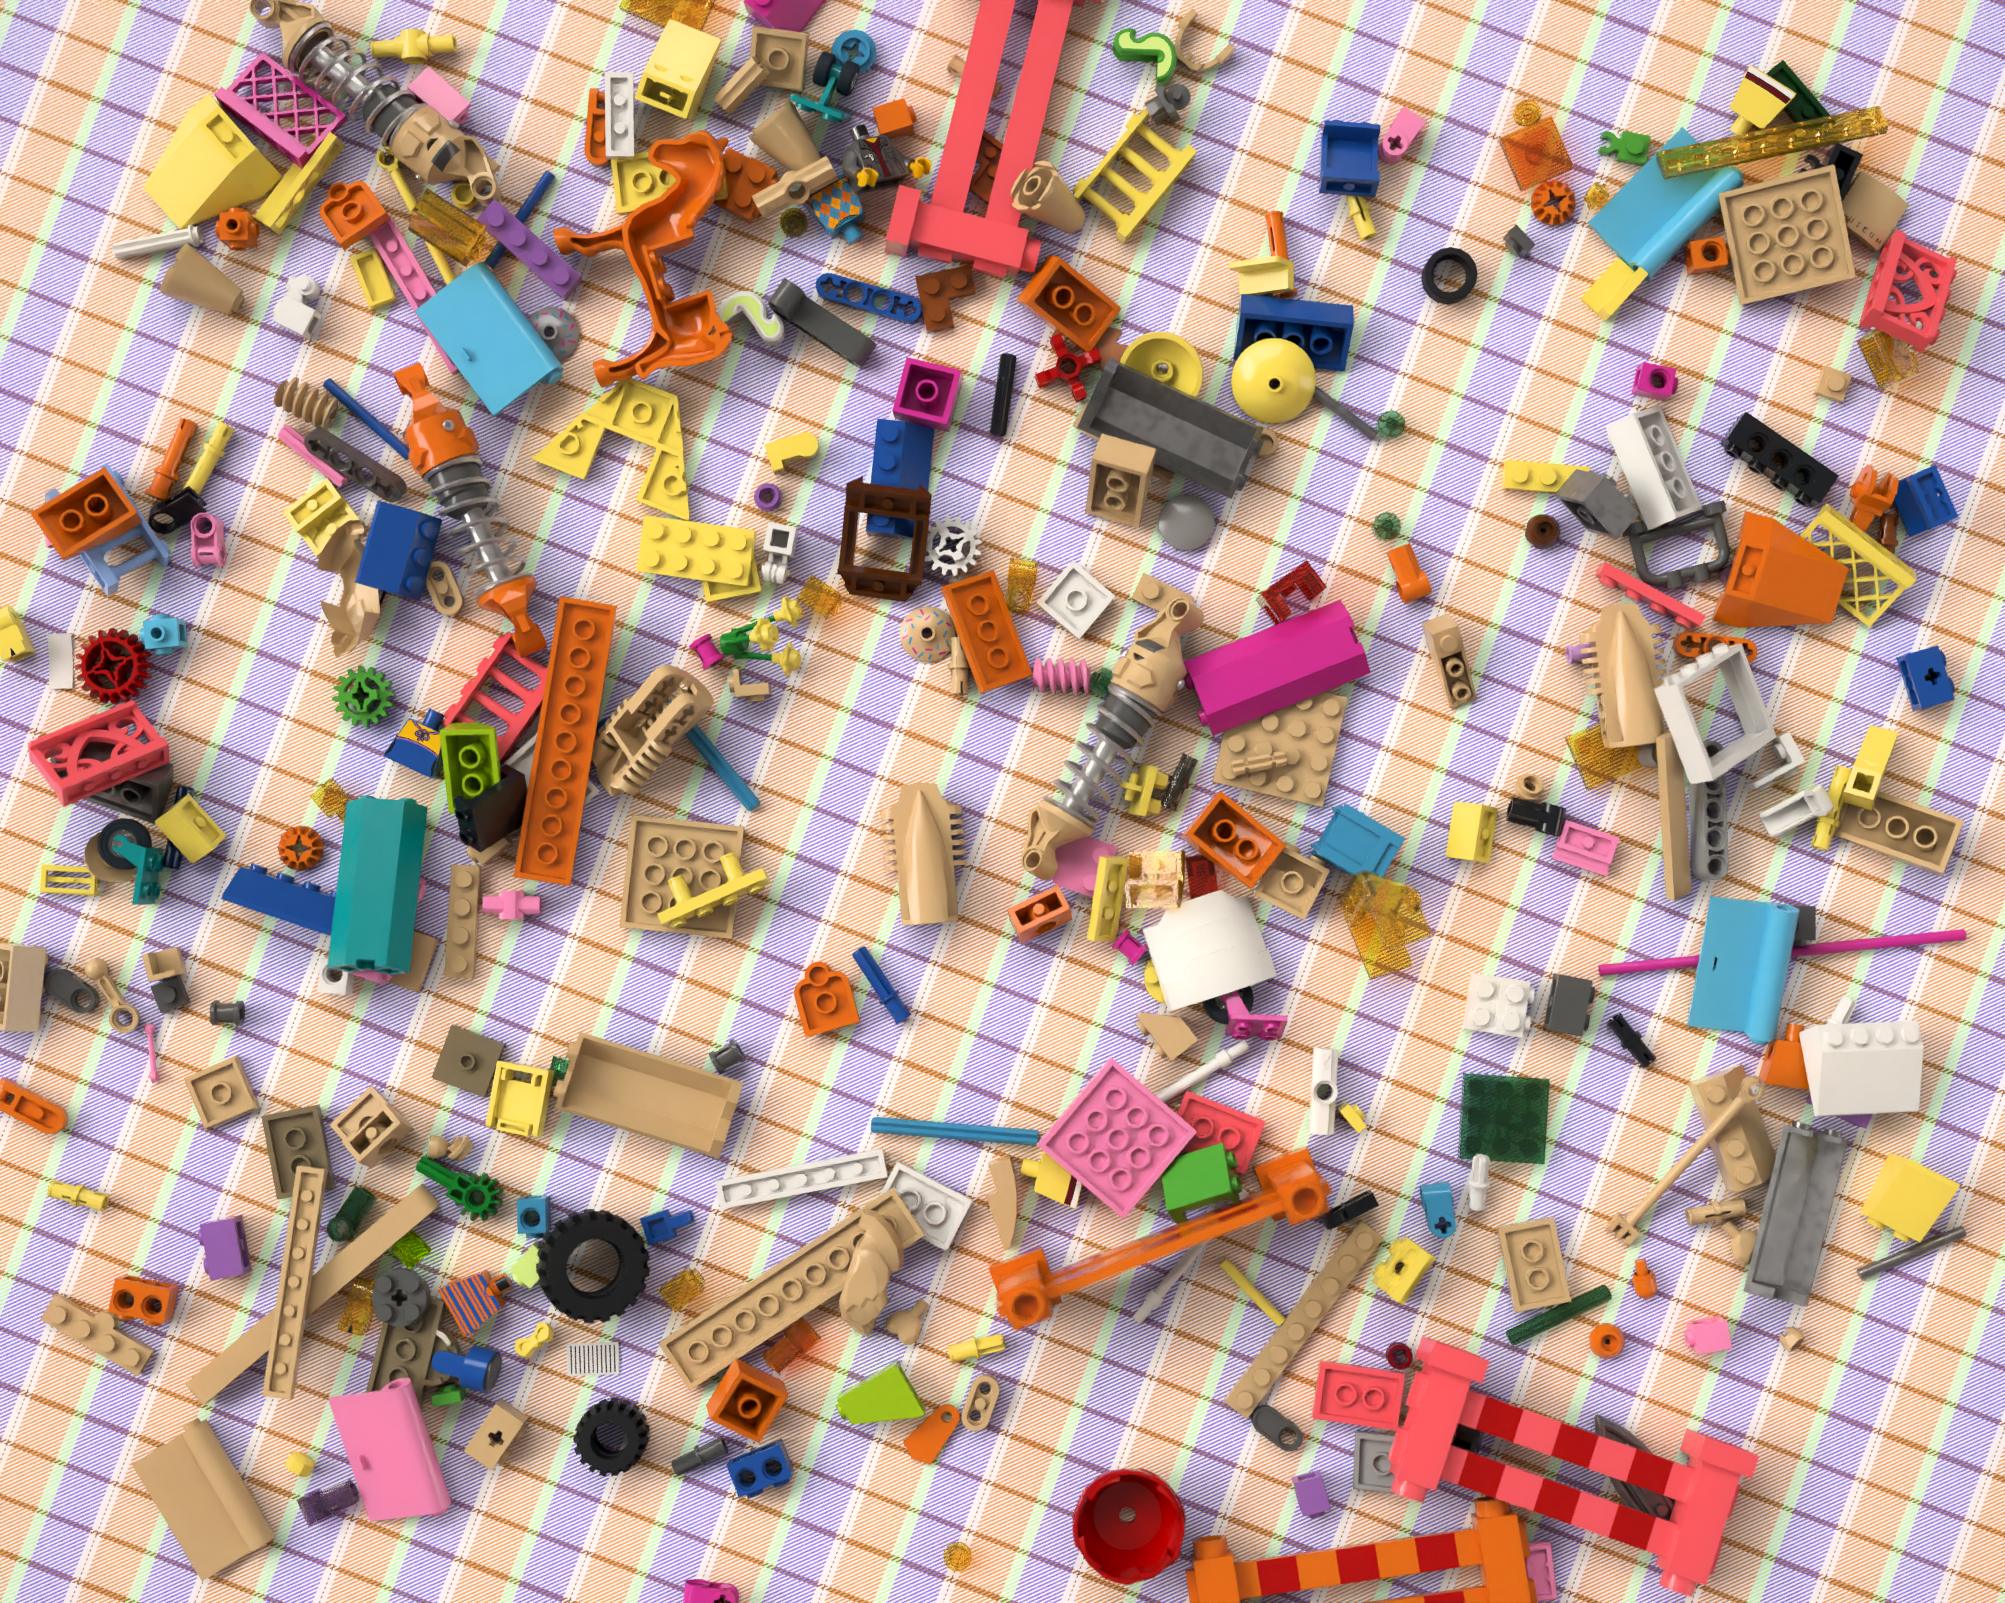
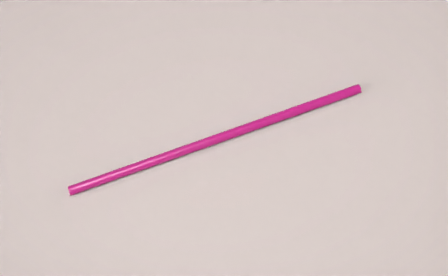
M1964 929L1806 944V946H1793L1791 957L1966 940V932ZM1699 955L1602 964L1598 966L1600 976L1697 967Z

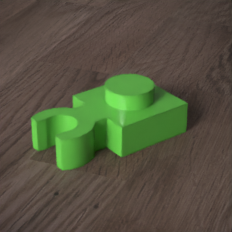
M1623 131L1620 134V138H1617L1611 132H1603L1600 135V139L1607 140L1610 143V147H1599L1597 153L1603 156L1617 153V162L1644 166L1651 136Z

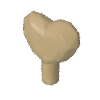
M1730 1219L1725 1220L1721 1227L1732 1238L1731 1250L1735 1261L1740 1265H1749L1757 1233L1750 1230L1740 1231Z
M920 1298L911 1310H900L889 1315L886 1320V1329L893 1334H898L900 1341L904 1345L914 1344L920 1334L921 1324L919 1317L929 1304Z

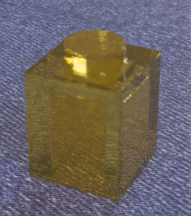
M811 575L796 598L800 603L825 619H828L830 614L835 616L843 603L840 601L842 595L813 575Z
M688 1265L663 1284L658 1291L676 1313L703 1292L705 1280L696 1268L692 1270Z

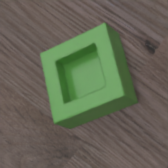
M456 1383L441 1385L439 1390L431 1396L433 1407L462 1402L467 1397L466 1388L456 1387Z

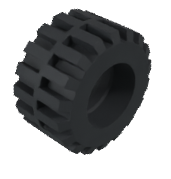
M611 1398L610 1401L604 1399L598 1404L592 1405L583 1415L576 1426L575 1431L577 1432L573 1443H577L575 1448L576 1455L581 1454L582 1456L579 1461L583 1465L585 1463L590 1465L588 1470L593 1473L595 1470H599V1475L606 1476L607 1473H611V1476H617L621 1471L625 1473L632 1466L636 1465L646 1450L645 1448L649 1442L647 1434L650 1431L649 1425H645L647 1418L644 1413L642 1415L638 1413L640 1409L638 1406L634 1405V1407L628 1405L630 1401L625 1399L622 1402H619L618 1398ZM606 1422L621 1426L627 1435L626 1447L619 1451L605 1449L597 1439L596 1431L598 1426Z

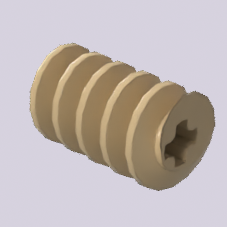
M294 377L290 382L287 380L283 381L276 390L273 400L276 407H283V410L286 412H293L295 417H302L307 423L312 422L316 428L322 427L328 430L337 415L339 400L334 398L328 403L329 394L326 392L318 398L319 389L316 387L309 393V384L307 382H304L299 388V378Z

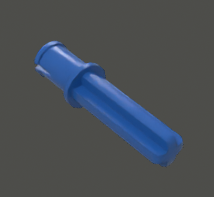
M863 946L852 954L853 958L882 1000L879 1003L885 1005L895 1020L896 1025L912 1015L897 993L899 991L894 990L867 947Z

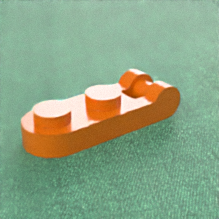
M590 88L584 151L589 163L596 167H605L611 162V159H606L605 109H598L599 103H605V92H601L599 88Z
M1 1078V1111L47 1134L58 1133L67 1126L68 1114L64 1108L18 1085L17 1082L9 1078ZM10 1093L15 1095L12 1103L7 1100Z

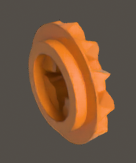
M1557 180L1543 182L1535 189L1531 197V209L1534 216L1546 225L1554 226L1566 222L1573 215L1577 204L1574 197L1575 192L1571 191L1567 183H1561ZM1549 195H1552L1554 199L1563 198L1558 204V209L1554 206L1544 207L1550 200Z
M295 826L289 828L280 836L281 839L277 846L280 855L279 859L288 868L298 871L308 870L317 865L322 858L324 850L323 841L314 829L307 826ZM299 840H302V845L311 847V850L303 851L299 857L298 852L290 849V846L298 845Z

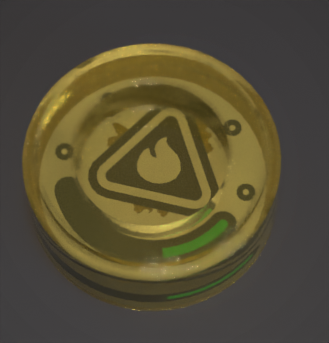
M798 208L785 210L780 217V227L783 233L791 238H798L804 235L808 229L806 214Z

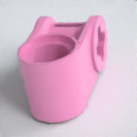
M1403 106L1378 148L1380 159L1388 164L1398 162L1410 144L1415 141L1427 121ZM1392 144L1397 146L1394 151L1389 148Z
M208 513L195 515L190 525L193 566L200 568L202 565L217 564L219 567H224L227 554L222 520ZM210 519L212 529L209 533L205 534L202 528L203 523Z

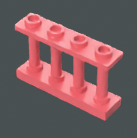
M507 632L505 635L501 634L493 644L495 650L489 659L485 657L476 669L479 673L473 682L469 680L460 692L463 696L457 704L453 703L444 715L446 720L443 723L447 726L451 723L475 722L464 714L473 700L507 722L506 726L509 727L503 737L501 735L497 737L499 762L502 764L506 762L541 711L548 666H543L529 655L520 658L513 645L512 633ZM505 654L539 676L541 683L536 690H528L497 668ZM489 677L523 699L525 706L519 714L517 712L513 714L480 691Z

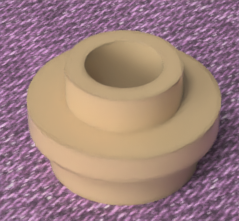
M1535 774L1523 775L1518 778L1515 784L1518 796L1527 801L1538 800L1544 791L1542 780Z
M466 1134L462 1137L456 1136L448 1145V1158L451 1160L456 1159L458 1162L462 1161L473 1147V1143L469 1141L470 1137Z

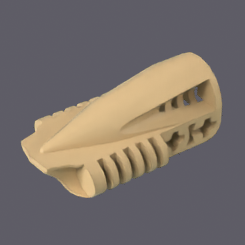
M1618 603L1602 608L1599 621L1579 635L1580 644L1590 643V648L1581 649V654L1591 653L1592 658L1582 659V664L1592 663L1593 668L1583 669V673H1594V678L1585 679L1584 681L1585 685L1595 684L1594 689L1586 690V695L1596 694L1601 736L1605 748L1656 743V737L1665 734L1662 709L1654 691L1655 688L1664 683L1663 679L1658 680L1657 675L1667 674L1666 669H1656V665L1666 664L1665 659L1655 660L1656 654H1664V648L1654 649L1653 645L1663 643V639H1653L1652 634L1662 633L1661 624H1649L1642 616L1638 604Z
M667 664L661 665L652 672L632 697L627 696L623 700V703L617 707V711H614L611 714V718L606 720L605 726H601L595 737L592 761L597 768V776L602 787L611 796L617 797L622 792L635 795L641 788V785L645 784L647 778L653 774V770H656L660 763L666 759V755L668 756L672 752L671 746L692 729L713 706L714 699L711 693L697 678L678 667ZM681 681L684 684V686L689 687L687 690L682 689L679 686ZM674 691L677 692V694H678L677 697H676L675 695H673V692H674Z
M918 782L901 786L899 801L888 810L880 811L881 820H893L894 823L882 825V831L894 830V835L882 836L883 841L895 840V845L883 846V850H896V855L884 856V861L897 860V865L885 866V871L898 872L902 925L959 921L954 866L967 865V861L954 860V856L966 855V849L953 850V845L965 844V839L952 840V835L964 834V829L951 830V825L963 824V819H951L950 815L963 814L962 805H955L942 798L935 783Z

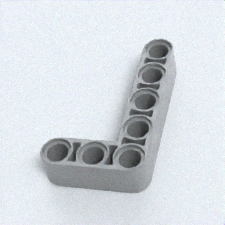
M1703 741L1709 758L1724 749L1722 744L1717 741ZM1656 743L1640 746L1637 757L1643 767L1658 768L1657 760L1654 757V751H1657ZM1726 772L1714 781H1708V787L1706 782L1690 784L1688 779L1691 870L1693 875L1700 880H1719L1725 877L1728 872ZM1707 806L1709 807V810H1710L1709 815L1707 814V811H1706V810H1707ZM1708 834L1710 835V843L1707 840ZM1709 862H1710V864H1711V871H1710V872H1709V869H1708Z

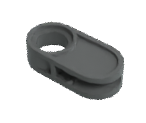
M57 969L47 975L45 979L47 991L73 1011L88 1013L97 1008L100 1000L98 992L73 972L67 969ZM83 991L87 992L91 997L90 1004L85 1008L81 1007L77 1002L78 995Z
M1260 1405L1254 1409L1251 1421L1254 1428L1261 1435L1284 1451L1292 1452L1301 1446L1303 1436L1295 1423L1269 1405ZM1292 1429L1296 1432V1440L1293 1443L1285 1444L1281 1441V1434L1284 1430Z

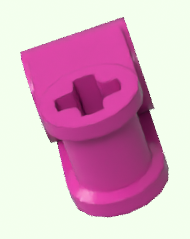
M689 1579L685 1581L683 1603H723V1599L720 1598L721 1595L726 1596L725 1598L729 1601L728 1603H738L739 1591L730 1583Z

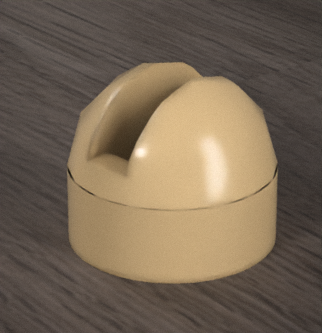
M430 1135L428 1158L437 1159L447 1154L448 1142L445 1138Z
M1786 1327L1785 1330L1788 1334L1785 1336L1780 1333L1779 1340L1788 1352H1792L1804 1341L1805 1336L1794 1327Z

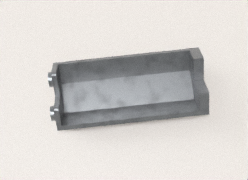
M1109 358L1077 427L1098 438L1101 437V434L1155 448V464L1231 499L1236 489L1242 491L1248 478L1244 474L1246 466L1252 454L1255 456L1259 454L1264 443L1260 439L1263 428Z
M1793 1121L1792 1126L1784 1124L1743 1292L1771 1300L1779 1299L1805 1307L1809 1302L1848 1140L1841 1138V1132L1825 1128L1823 1134L1809 1130V1124Z

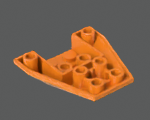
M1745 511L1737 539H1740L1724 593L1719 594L1712 620L1739 628L1832 623L1849 568L1777 520Z

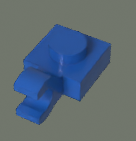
M665 1209L641 1217L640 1221L648 1245H653L676 1237L675 1228L692 1223L694 1217L691 1210L671 1216L669 1209Z

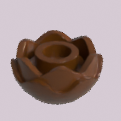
M1548 514L1536 515L1527 522L1525 537L1537 549L1552 547L1559 540L1560 525L1555 518ZM1541 529H1545V534L1541 533Z

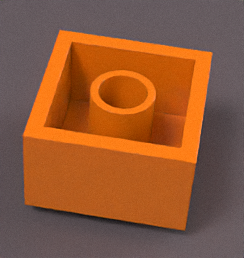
M735 1358L706 1404L710 1420L760 1443L789 1395L782 1380Z

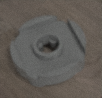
M400 1268L391 1270L376 1280L372 1294V1303L378 1320L386 1322L391 1326L404 1327L414 1324L422 1317L423 1313H426L430 1305L431 1293L427 1282L417 1275L419 1273L412 1269ZM399 1289L402 1290L403 1295H407V1300L403 1301L402 1305L395 1298Z

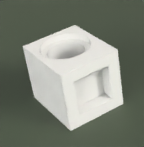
M328 957L321 958L317 992L337 995L352 994L354 975L342 971L343 976L341 980L336 981L332 977V969L327 968Z

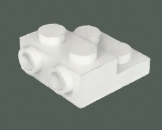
M1470 973L1463 1028L1523 1038V1032L1528 1033L1531 1023V1017L1526 1015L1527 1004L1532 1005L1535 995V989L1530 987L1531 982Z

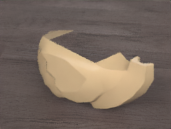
M349 520L338 528L319 556L317 570L340 572L343 579L344 592L340 601V607L320 600L323 612L334 628L331 643L334 645L333 653L336 658L349 654L362 640L367 639L371 635L380 615L379 590L355 583L365 548L360 540L366 537L365 523L362 520Z
M863 1209L858 1227L865 1230V1233L857 1241L840 1296L839 1306L842 1320L846 1321L855 1332L868 1337L876 1325L878 1315L893 1297L892 1295L888 1300L887 1286L891 1272L899 1271L904 1264V1248L888 1221L876 1211Z

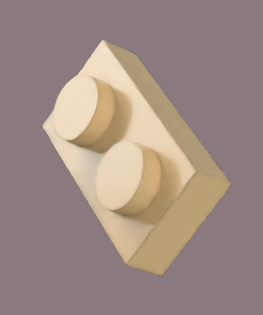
M1143 573L1131 599L1159 612L1160 609H1164L1171 601L1178 597H1185L1191 603L1194 597Z

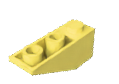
M1873 725L1869 726L1844 792V803L1869 810L1873 809L1898 732Z

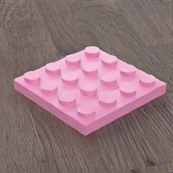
M1110 1057L1036 1145L1124 1219L1197 1131Z

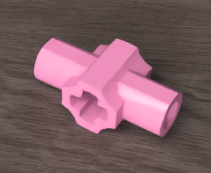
M500 891V896L484 895L482 903L483 914H499V919H525V914L541 915L542 898L541 896H525V891Z

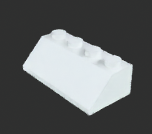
M1661 406L1630 414L1605 426L1608 432V440L1618 456L1619 467L1625 473L1629 483V491L1637 502L1641 520L1646 524L1648 530L1665 525L1702 509Z

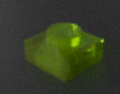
M411 1230L390 1251L409 1270H412L432 1249Z

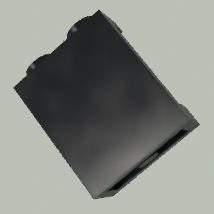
M507 764L500 767L501 781L471 800H467L460 795L454 797L455 816L458 819L460 829L459 837L466 846H470L480 853L522 826L527 797L525 774Z

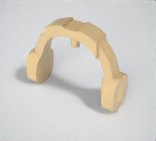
M1191 9L1178 24L1179 31L1175 39L1177 60L1185 65L1186 69L1196 73L1209 70L1217 64L1223 65L1236 50V47L1231 43L1213 60L1205 64L1190 62L1194 56L1191 52L1186 57L1182 54L1180 48L1181 39L1198 15L1195 10Z

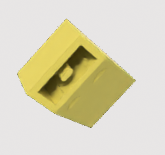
M669 19L643 71L634 99L684 119L694 121L722 39Z

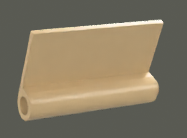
M196 1418L183 1426L184 1433L133 1463L132 1466L203 1582L250 1551L253 1552L268 1543L276 1535L208 1421L205 1419L201 1422L199 1418Z

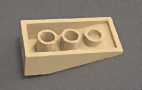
M1878 791L1872 810L1843 803L1838 818L1840 824L1838 828H1835L1833 836L1914 868L1944 877L1964 826V820Z

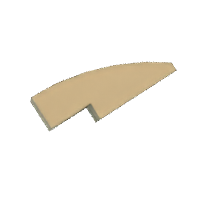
M1010 1156L988 1163L996 1190L986 1194L1004 1251L1010 1249L1017 1217V1187Z

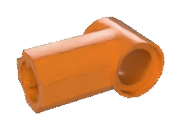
M1410 543L1387 552L1397 578V590L1404 604L1432 594L1428 577L1423 570L1421 571Z

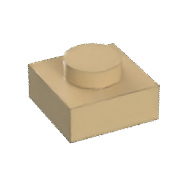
M1825 366L1821 370L1813 394L1841 403L1844 400L1852 375Z

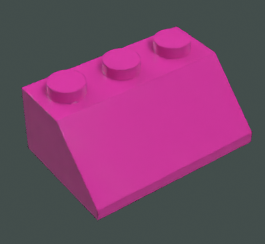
M744 0L743 2L746 12L765 27L802 32L826 0Z

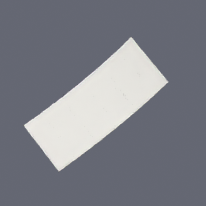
M71 633L47 634L49 689L73 688Z

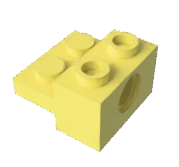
M1405 1235L1401 1239L1397 1238L1392 1243L1388 1251L1391 1254L1385 1263L1381 1261L1372 1273L1374 1276L1372 1282L1385 1291L1389 1297L1403 1305L1436 1259L1430 1252ZM1402 1261L1405 1265L1398 1274L1395 1272V1267Z

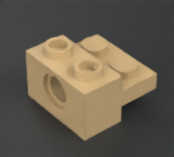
M372 1085L330 1124L332 1129L343 1140L342 1144L358 1163L373 1168L414 1129L402 1114L392 1107L377 1088Z

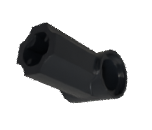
M1512 797L1508 805L1506 821L1535 828V831L1560 836L1566 808L1548 803L1538 804Z

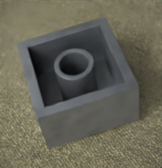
M1576 469L1554 494L1588 531L1618 539L1640 514L1632 506L1634 501L1625 493H1620L1615 487L1617 483L1612 477L1607 474L1599 475L1591 470L1587 472Z

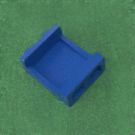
M1326 120L1324 122L1321 135L1319 193L1375 198L1380 181V171H1377L1378 138L1381 128L1379 124L1343 122L1341 120Z

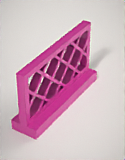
M263 52L257 56L227 89L221 87L214 94L220 106L227 113L301 169L305 167L329 132L334 134L348 120L343 112ZM264 63L272 68V76L257 78V71ZM272 83L273 94L258 95V85ZM277 83H292L293 92L278 93ZM253 85V96L240 97L236 94L242 86ZM310 97L313 99L314 108L299 109V98ZM293 99L294 110L279 111V100ZM259 102H274V112L261 113L259 111ZM331 113L336 117L331 124L320 125L319 114ZM314 115L315 126L300 127L299 116ZM295 117V128L282 129L280 127L279 118ZM316 133V140L308 148L301 143L300 134Z

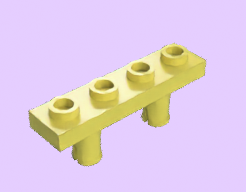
M736 853L725 854L720 857V861L729 880L726 884L699 896L692 897L684 876L673 877L668 880L677 904L658 913L661 924L666 928H679L687 924L686 919L696 915L698 918L709 915L713 912L714 907L721 904L724 906L734 904L740 900L739 896L749 892L752 895L763 891L766 888L765 885L770 883L768 874L763 868L749 874H744Z

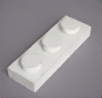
M605 72L606 159H635L633 72Z

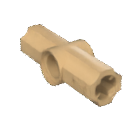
M827 156L799 171L791 170L786 172L780 181L752 195V198L763 219H766L792 204L800 205L805 203L810 194L838 180V177ZM801 184L797 191H789L792 185Z

